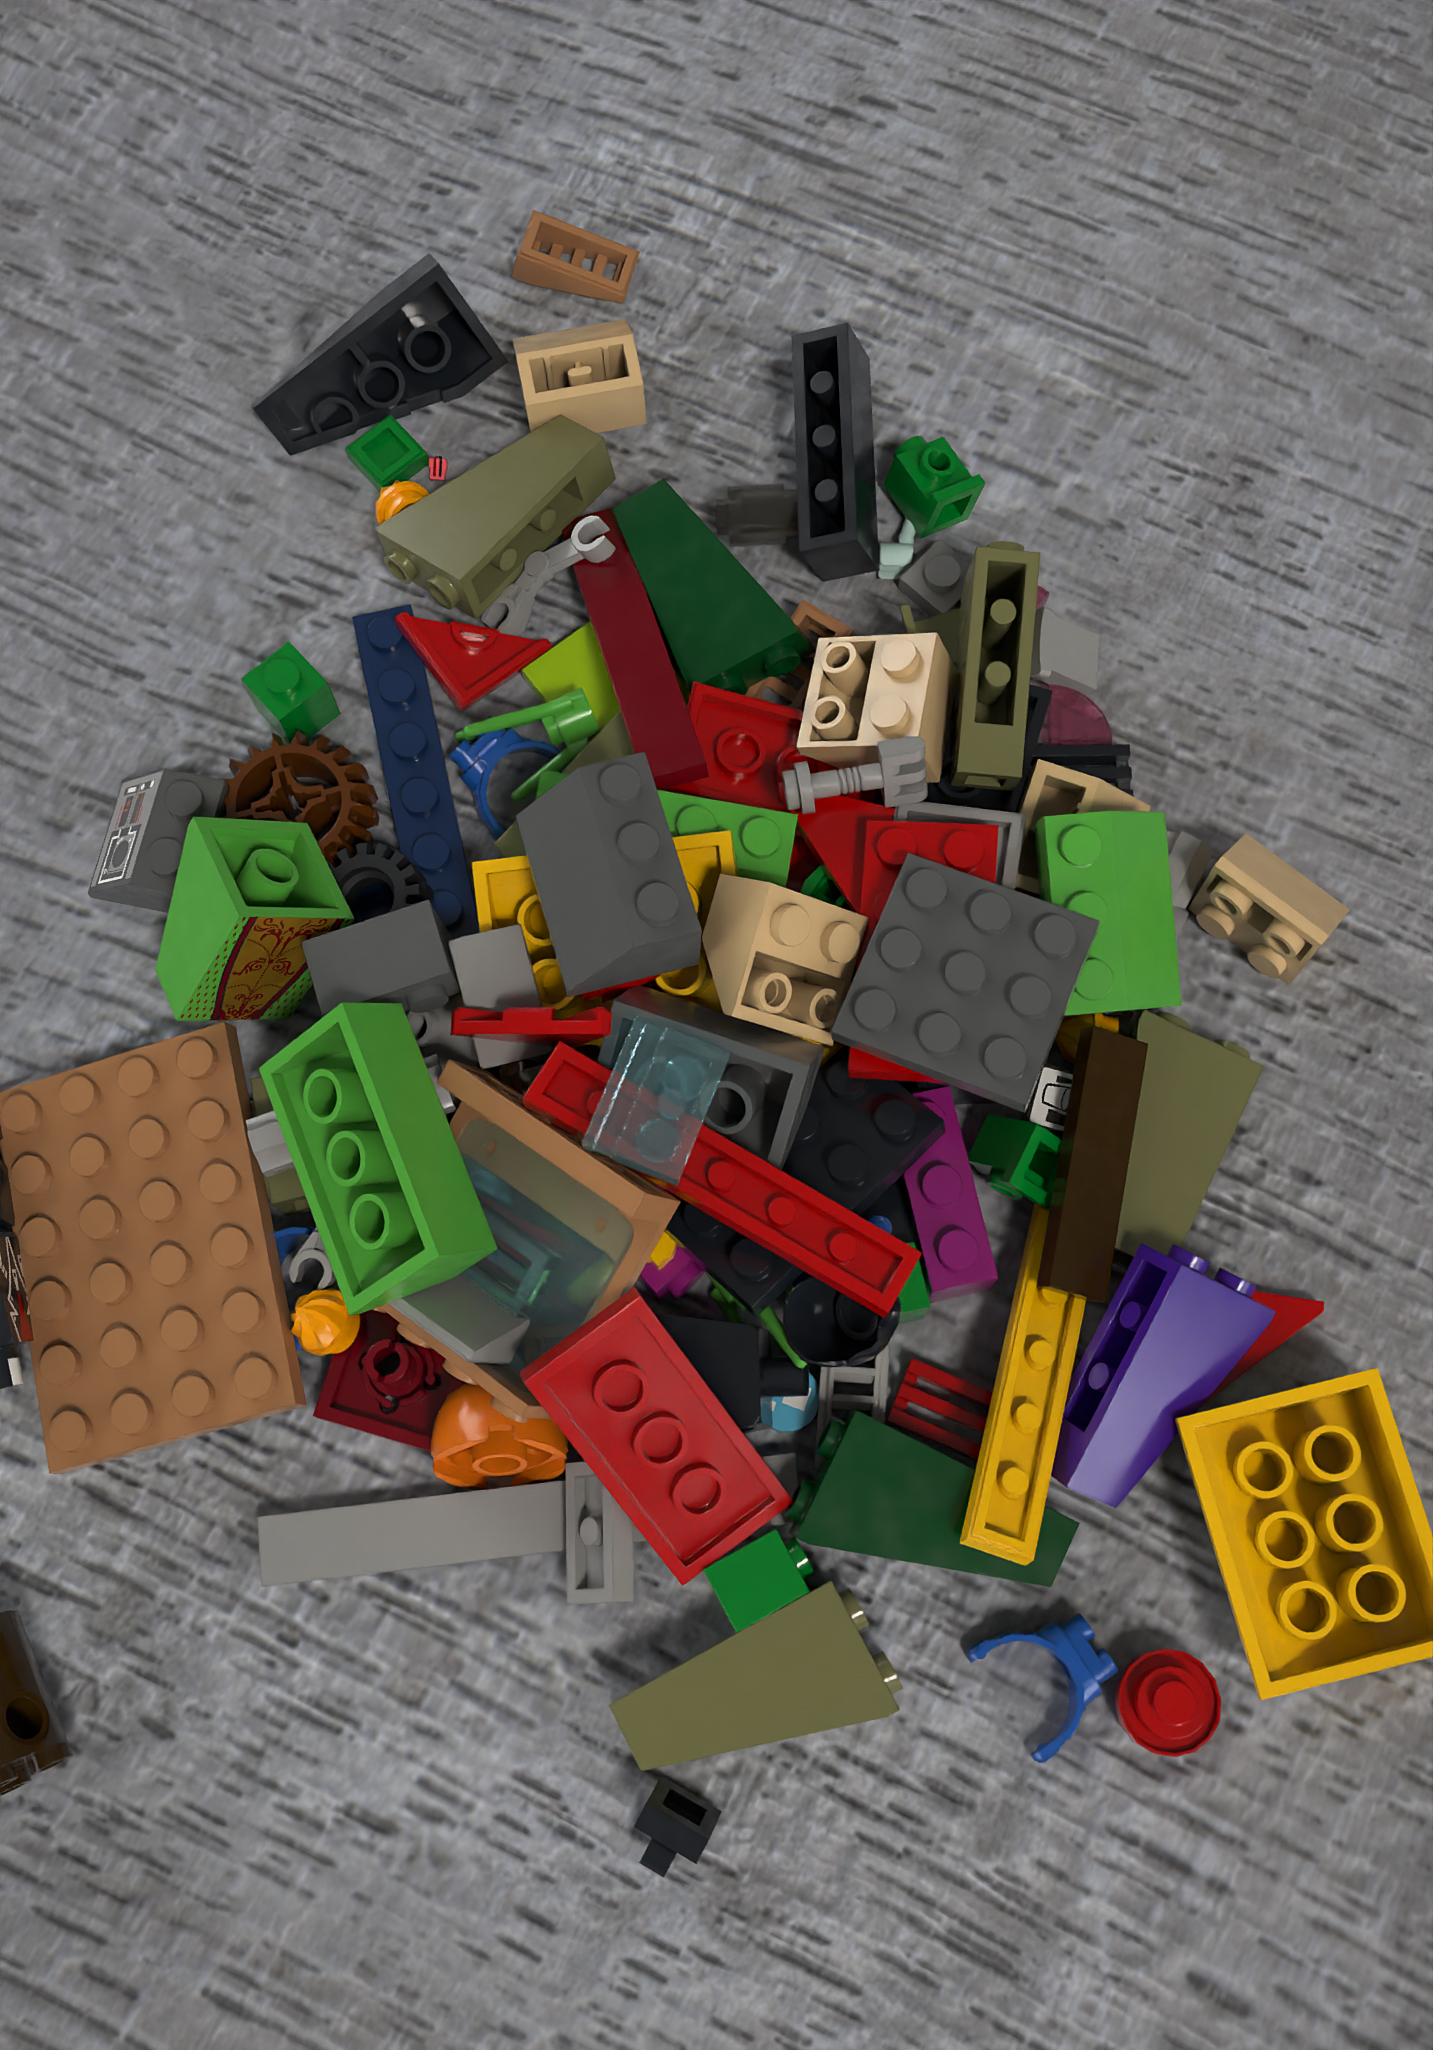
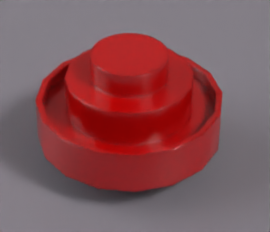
M1156 1649L1141 1653L1125 1666L1116 1683L1114 1705L1119 1723L1134 1743L1151 1753L1178 1757L1196 1752L1211 1739L1220 1722L1221 1696L1216 1680L1201 1661L1186 1652Z

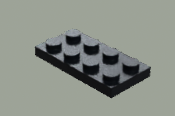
M844 1045L817 1072L806 1111L782 1171L861 1216L946 1130L944 1120L895 1080L850 1078L848 1071L850 1046ZM683 1199L680 1201L664 1230L678 1247L755 1317H758L803 1272L802 1269Z

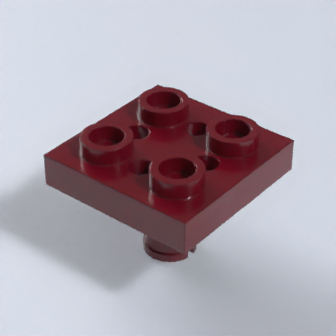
M371 1309L359 1314L360 1327L354 1342L345 1351L333 1354L313 1417L431 1452L433 1426L439 1410L447 1396L466 1382L459 1380L444 1369L442 1364L446 1358L433 1348L419 1346L404 1338L396 1329L399 1322L387 1312L383 1313ZM403 1338H404L407 1342H409V1343H411L412 1345L416 1346V1348H413V1347L407 1345L406 1343H402V1342H403ZM435 1373H438L441 1377L440 1386L433 1391L426 1390L423 1385L425 1376L427 1375L426 1382L430 1386H434L436 1383ZM387 1396L398 1398L399 1401L398 1409L391 1414L384 1413L381 1407L383 1405L387 1409L393 1408V1402L387 1399Z

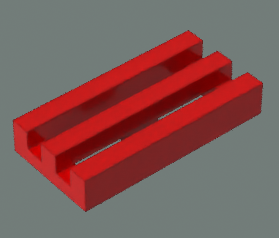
M912 1358L886 1423L978 1461L981 1445L904 1412L908 1402L984 1434L986 1418L914 1387L917 1379L987 1409L990 1407L993 1392Z

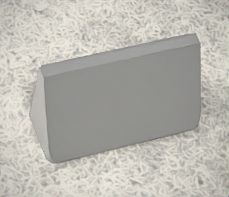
M522 924L449 940V947L465 1008L503 1012L505 1008L543 1007ZM473 1038L482 1069H489L551 1053L554 1050L553 1046Z
M466 1271L450 1280L388 1303L468 1363H510L530 1325L528 1315Z

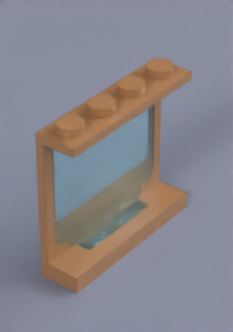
M449 1059L436 1083L462 1100L449 1125L498 1247L496 1251L465 1271L528 1315L530 1325L510 1363H468L388 1303L373 1310L383 1313L387 1312L399 1322L396 1328L397 1331L407 1340L425 1348H433L446 1358L442 1365L451 1375L472 1385L479 1384L493 1395L490 1404L502 1415L520 1423H526L529 1418L552 1419L524 1384L519 1372L633 1288L680 1201L639 1173L523 1106L524 1096L490 1072Z

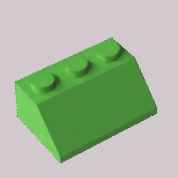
M1100 811L1044 816L1034 824L1040 900L1100 921L1098 933L1064 1016L1182 1006L1165 812Z

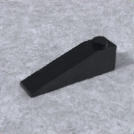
M428 253L382 289L253 404L252 409L291 456L353 435L359 429L381 422L390 414L395 419L411 415V411L440 401L446 403L461 398L509 361L441 265Z

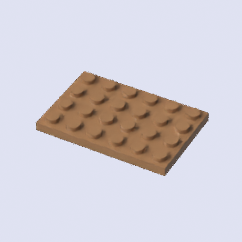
M225 1021L0 1091V1126L3 1139L0 1140V1155L2 1164L8 1169L15 1214V1226L11 1227L13 1237H18L34 1338L33 1341L29 1342L49 1474L69 1473L307 1406L294 1335L290 1332L292 1324L264 1175L253 1153L247 1134L246 1120L253 1117L236 1027Z

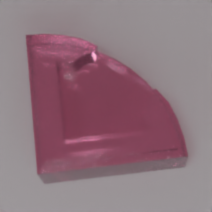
M1049 685L1048 690H1052L1053 693L1047 709L1048 745H1111L1112 733L1109 723L1101 709L1090 698L1065 686Z

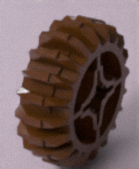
M299 730L296 731L291 744L284 745L281 737L272 732L270 739L271 748L261 751L257 745L249 742L248 753L251 757L250 760L243 763L240 760L229 758V768L235 777L233 779H222L229 786L228 794L223 800V806L227 814L222 818L291 822L290 820L292 819L289 813L294 810L292 796H294L299 805L298 809L301 812L299 816L295 817L296 822L308 823L316 841L324 829L333 826L325 837L317 842L326 862L329 861L337 868L342 862L336 853L344 848H347L354 856L358 855L355 851V848H357L356 844L367 842L373 848L374 839L367 829L379 826L377 810L371 807L377 803L378 796L374 786L367 784L369 775L364 765L360 763L353 764V756L344 746L333 750L330 740L322 734L310 745L306 735ZM296 778H316L334 787L325 790L322 784L307 787L299 784ZM272 788L270 793L265 798L259 800L265 792Z

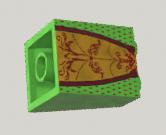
M193 816L187 828L155 969L177 1021L290 1019L313 984L301 942L348 927L355 919L308 823Z

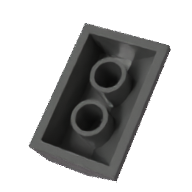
M645 752L579 767L516 815L518 828L567 997L699 964L702 930Z
M632 986L613 1001L611 1008V1034L603 1038L597 1063L782 1171L806 1111L825 1046L759 1024L723 1014V1012L644 986Z

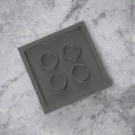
M908 853L832 1027V1040L1025 1113L1098 933L1100 921Z

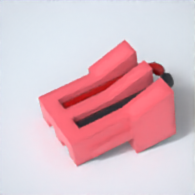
M438 456L429 458L430 481H445L446 471H448L447 459H443L442 456H439V458Z

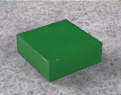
M391 414L345 448L349 460L379 492L381 487L391 486L396 480L401 482L409 480L429 465L427 452Z

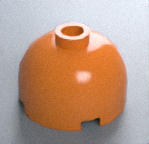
M465 1383L447 1396L434 1421L431 1438L433 1472L436 1477L451 1485L473 1490H487V1477L514 1475L511 1487L546 1483L561 1475L565 1470L568 1439L552 1419L529 1418L526 1423L514 1421L492 1407L490 1401L493 1395L479 1384Z

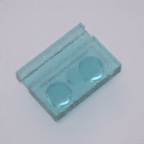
M636 1015L583 1138L582 1149L590 1152L594 1150L611 1157L615 1162L678 1186L729 1062L731 1052L671 1028L665 1027L663 1029L646 1022V1018Z

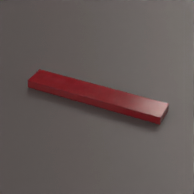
M612 508L576 517L562 530L564 541L571 538L574 527L583 518L599 516L610 530L604 534L597 535L590 543L604 535L616 548L605 561L593 563L584 558L574 563L572 567L633 754L645 752L657 790L709 777L706 760L641 576Z

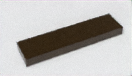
M1097 1026L1081 1028L1036 1286L1038 1288L1092 1303L1106 1302L1148 1043Z

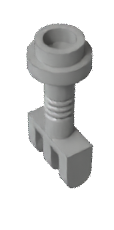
M908 736L878 741L879 762L860 765L858 768L855 766L851 769L845 768V771L844 769H839L838 771L830 770L810 774L807 761L794 763V770L782 772L788 810L800 809L802 815L815 813L814 799L880 788L885 808L923 801L928 796L927 781L925 780L927 771L924 760V740L917 736Z

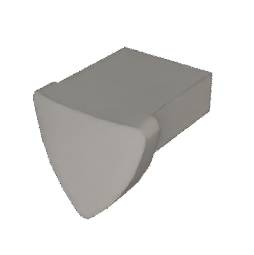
M1040 607L1035 612L1030 680H1040L1078 697L1097 690L1099 635L1056 616L1055 612L1048 608Z

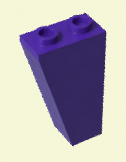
M1141 1243L1070 1380L1051 1476L1066 1488L1117 1508L1178 1435L1179 1431L1175 1419L1195 1414L1271 1323L1276 1311L1251 1298L1257 1286L1221 1267L1214 1279L1205 1275L1210 1262L1175 1244L1171 1246L1168 1254L1165 1255Z

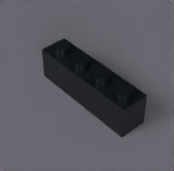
M848 322L793 335L792 363L799 551L823 582L880 571L870 358Z

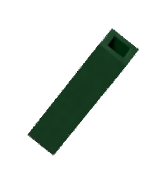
M664 479L612 508L690 692L693 682L745 695L748 690L747 688L768 677H779L790 673L800 665L801 659L816 652L811 640Z
M852 1409L846 1410L842 1420L835 1416H832L815 1451L816 1454L824 1457L812 1482L804 1478L801 1480L792 1496L794 1502L787 1507L785 1514L786 1517L794 1520L788 1533L809 1545L1046 1587L1052 1586L1080 1524L1045 1506L1034 1561L1026 1566L960 1544L975 1470Z

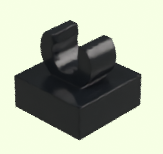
M661 1776L634 1825L636 1829L652 1838L639 1863L663 1878L677 1853L697 1864L722 1811Z

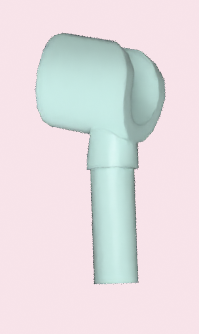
M906 517L899 534L898 543H880L879 579H899L911 567L916 531Z

